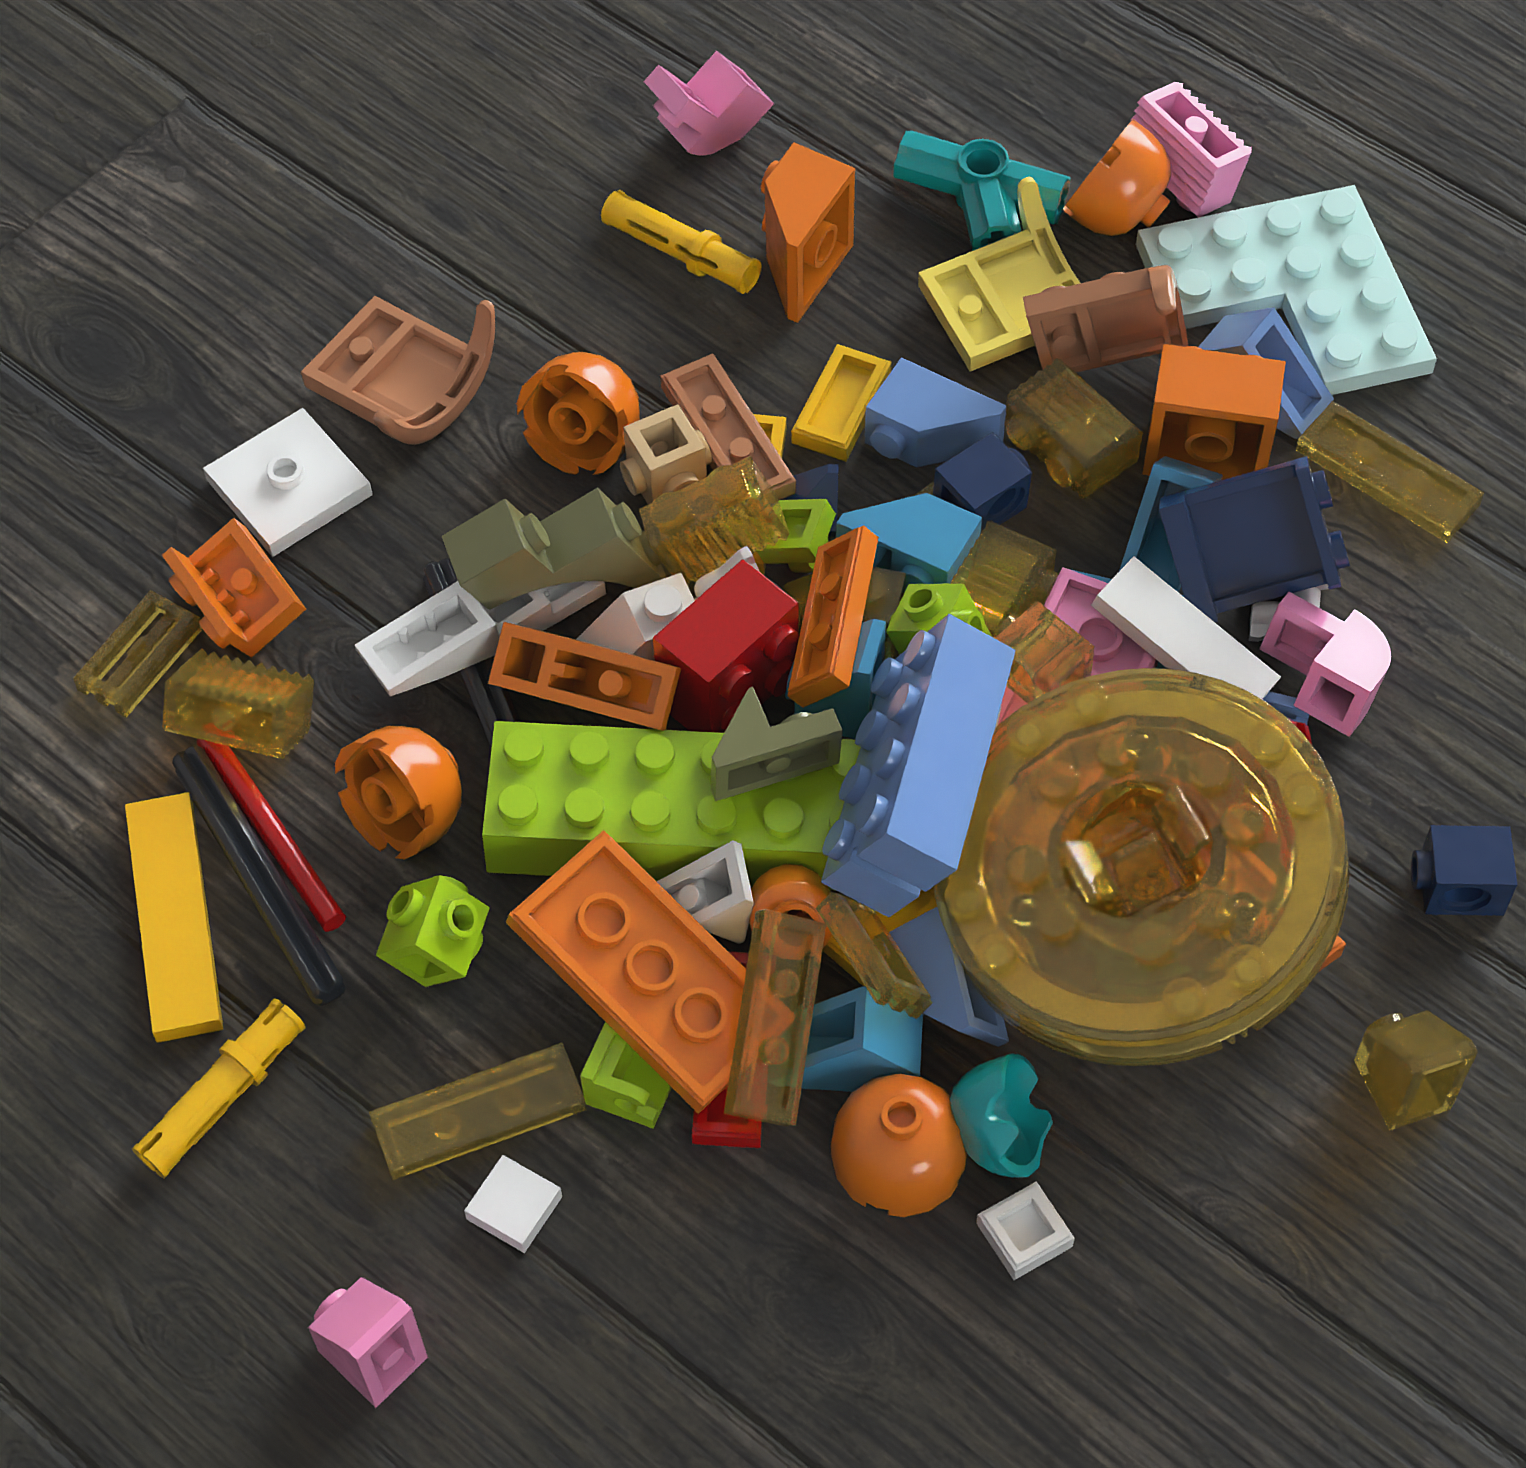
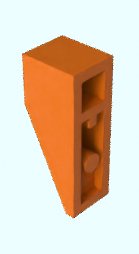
M503 622L488 684L664 731L666 730L681 668L534 628Z

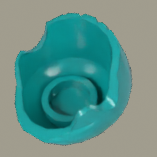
M1007 1054L971 1069L953 1087L949 1098L966 1153L978 1165L991 1173L1012 1178L1028 1177L1039 1168L1044 1139L1053 1124L1048 1110L1037 1109L1030 1103L1029 1096L1038 1081V1076L1033 1065L1024 1056L1019 1054Z

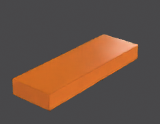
M864 525L818 547L787 695L802 708L850 686L879 538Z

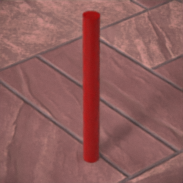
M209 729L202 733L197 739V745L205 750L231 795L325 932H330L339 928L345 922L346 915L217 729Z

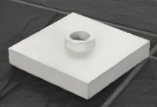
M301 408L203 468L209 484L272 557L373 495L370 482L304 408Z

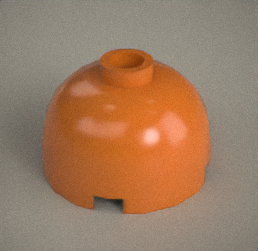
M1133 119L1072 195L1062 211L1090 231L1107 236L1126 234L1137 226L1139 222L1150 228L1170 203V200L1162 194L1171 178L1170 160L1164 146L1151 132Z
M574 352L557 356L547 362L522 386L516 403L517 414L523 410L524 419L528 425L523 432L528 444L545 462L565 473L575 475L579 472L578 466L589 471L596 470L593 474L595 475L604 473L625 453L623 427L640 420L639 397L631 379L612 361L601 355L585 352Z
M386 726L372 731L341 748L336 759L335 774L345 769V780L347 783V788L338 792L341 804L353 826L372 847L381 852L386 849V845L389 843L395 850L401 851L395 858L405 860L436 843L449 831L461 807V780L454 756L433 737L418 728Z
M896 1073L872 1078L850 1094L835 1119L831 1142V1157L837 1180L854 1201L866 1207L867 1202L875 1208L888 1210V1215L907 1217L929 1212L951 1197L958 1186L959 1178L965 1171L967 1153L960 1136V1129L953 1116L949 1100L950 1095L945 1089L924 1077Z

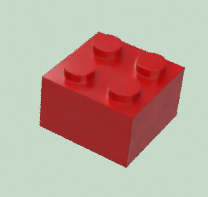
M743 559L653 637L654 660L681 668L670 715L689 731L725 733L749 687L754 688L761 705L772 695L778 697L786 692L788 676L795 659L799 640L798 602Z

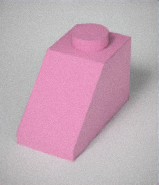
M362 1277L348 1290L344 1288L338 1289L329 1295L318 1307L314 1315L315 1321L308 1327L318 1352L375 1408L428 1358L412 1308L401 1298Z

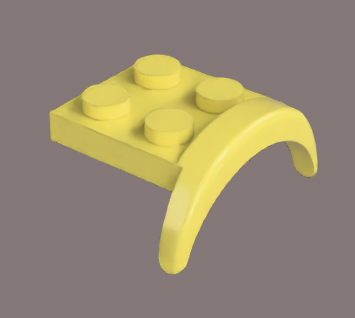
M1025 177L1017 186L1018 206L1023 231L919 272L918 286L970 372L1035 346L1026 317L1024 296L1041 293L1043 290L1053 286L1067 287L1080 284L1055 239L1041 201L1038 185L1032 177Z

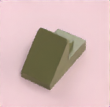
M749 687L712 755L711 792L715 801L839 764L842 728L834 709H828L815 714L809 712L797 713L786 718L779 725L770 727L754 688Z

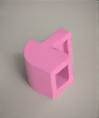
M718 51L708 59L687 84L660 65L644 80V83L659 98L653 105L659 113L657 119L687 152L694 155H711L742 139L774 105L768 96L741 68Z
M1288 592L1278 604L1260 646V650L1306 675L1294 706L1348 737L1351 736L1366 716L1391 661L1390 647L1384 634L1362 613L1354 610L1344 622L1291 592Z

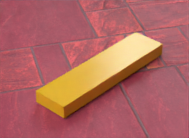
M181 793L125 804L152 1033L155 1040L159 1043L224 1030L194 807L190 793Z

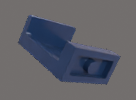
M1306 456L1161 497L1159 512L1184 598L1212 621L1218 622V613L1284 596L1288 592L1295 593L1324 584L1328 585L1329 590L1342 587L1339 569L1350 567L1341 531L1328 533L1322 510L1334 507L1324 470L1312 473Z

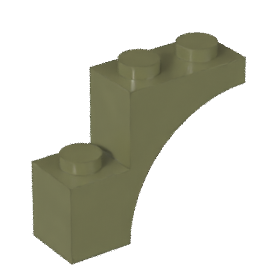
M599 488L594 489L541 521L532 513L524 516L508 500L503 499L442 535L459 585L489 610L523 594L564 583L604 581L623 584L635 589L667 578L661 563L667 561L668 556L656 533L651 528L642 531L631 509L624 502L615 505Z

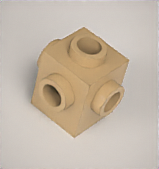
M678 404L623 427L626 460L620 462L622 476L630 492L634 496L641 493L653 513L673 505H684L693 500L698 494L708 491L706 465L712 463L709 446L703 434L699 430L693 429Z

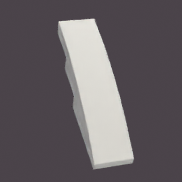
M457 581L356 643L355 649L391 697L444 678L494 656L503 622L541 631L555 625L606 594L605 582L580 581L549 586L523 594L489 610L463 589Z

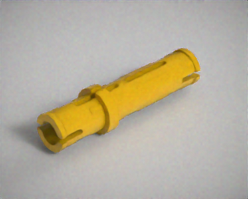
M621 190L612 192L603 205L601 221L604 224L611 225L647 245L686 263V269L696 276L702 277L707 274L735 288L741 294L750 292L758 281L761 273L760 260L751 258L723 244L721 237L710 230L699 232L671 218L667 214L626 195Z
M274 998L256 1021L235 1041L228 1039L218 1050L222 1055L212 1067L164 1115L165 1117L132 1148L136 1156L153 1172L155 1171L158 1176L165 1178L185 1153L204 1136L251 1084L258 1086L268 1076L264 1070L306 1028L303 1021L287 1005L283 1006L281 1001Z

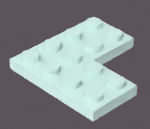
M1355 185L1138 230L1136 247L1145 268L1169 265L1173 269L1186 329L1220 322L1227 315L1272 307L1275 309L1282 308L1297 343L1331 395L1433 373L1437 358Z

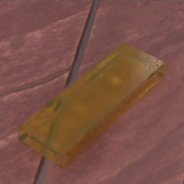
M1334 401L1325 408L1298 439L1296 451L1446 543L1451 540L1480 506L1484 495L1483 491Z
M769 909L755 911L724 1114L781 1126L796 1125L826 923Z
M559 1043L370 1111L369 1114L392 1180L587 1109L584 1096L564 1045Z

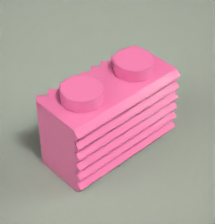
M1174 82L1142 96L1137 102L1139 106L1134 110L1136 114L1131 120H1136L1164 146L1171 165V178L1167 188L1176 196L1178 204L1185 210L1193 212L1199 218L1231 203L1250 157L1251 147L1243 146L1244 140L1236 139V133L1229 132L1227 125L1220 124V118L1213 117L1212 111L1205 110V104L1198 103V97L1190 96V90L1183 89V83Z

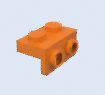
M232 518L188 558L173 547H170L162 554L175 573L169 578L171 586L189 605L193 607L196 604L205 615L199 620L201 628L222 649L231 644L252 658L306 610L305 606L248 529L235 518Z

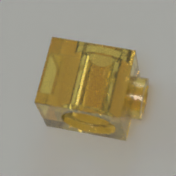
M1039 601L1034 603L1021 616L1016 614L1009 616L1001 623L993 635V638L1016 650L1006 686L1046 719L1052 716L1091 681L1095 646Z

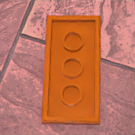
M604 830L509 913L506 923L698 1114L779 1037L795 1019L792 1013Z

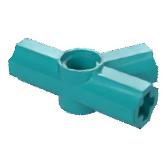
M914 131L905 132L899 144L893 173L894 178L955 195L957 204L964 212L972 251L1021 232L1018 219L1020 212L1017 186L1022 179L1032 177L1035 180L1048 222L1053 225L1055 223L1058 224L1063 213L1062 209L1065 206L1071 183V177L1009 159L1007 150L1000 143L993 140L977 139L963 146Z

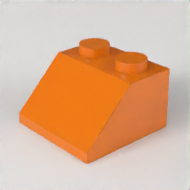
M794 142L779 162L775 160L768 166L762 179L761 192L765 194V214L762 220V231L766 232V259L787 318L798 323L854 245L855 168Z

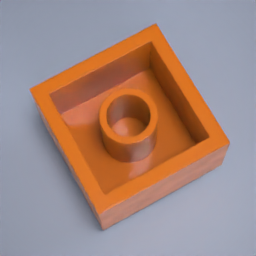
M1163 344L1142 475L1150 476L1153 464L1164 456L1223 474L1221 480L1267 468L1279 419L1286 361L1267 359L1258 355H1239L1203 350L1195 346L1182 347Z

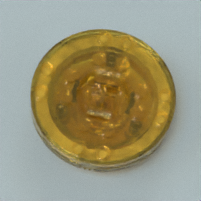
M1140 668L1092 675L1062 685L1025 704L995 727L958 868L933 887L942 924L956 955L962 963L965 974L969 976L972 985L981 997L1005 1021L1032 1040L1055 1051L1079 1059L1112 1065L1144 1066L1185 1061L1223 1049V1041L1227 1040L1234 1044L1236 1043L1235 1036L1237 1034L1246 1038L1248 1036V1028L1252 1027L1257 1031L1286 1010L1319 972L1334 945L1347 904L1350 874L1344 821L1339 797L1331 776L1317 751L1305 735L1286 716L1266 701L1245 689L1217 678L1173 669Z

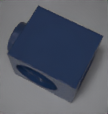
M992 432L935 468L933 496L981 516L980 537L1027 508L1032 472L1023 455L1014 448H1008Z
M1430 826L1422 850H1414L1411 858V883L1414 890H1422L1425 914L1504 916L1517 887L1510 826Z

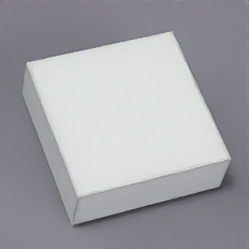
M502 1155L464 1212L468 1221L525 1253L561 1200L562 1192L561 1188Z
M1037 1181L977 1215L976 1224L1013 1280L1073 1247L1074 1236Z

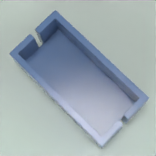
M948 614L928 632L920 630L916 633L907 649L896 659L889 657L880 665L871 684V692L876 694L872 711L862 721L855 738V744L861 747L856 764L844 778L839 791V798L845 801L840 819L832 826L824 841L823 854L828 856L821 879L822 884L887 917H891L918 898L921 890L928 891L957 870L1015 655V649Z

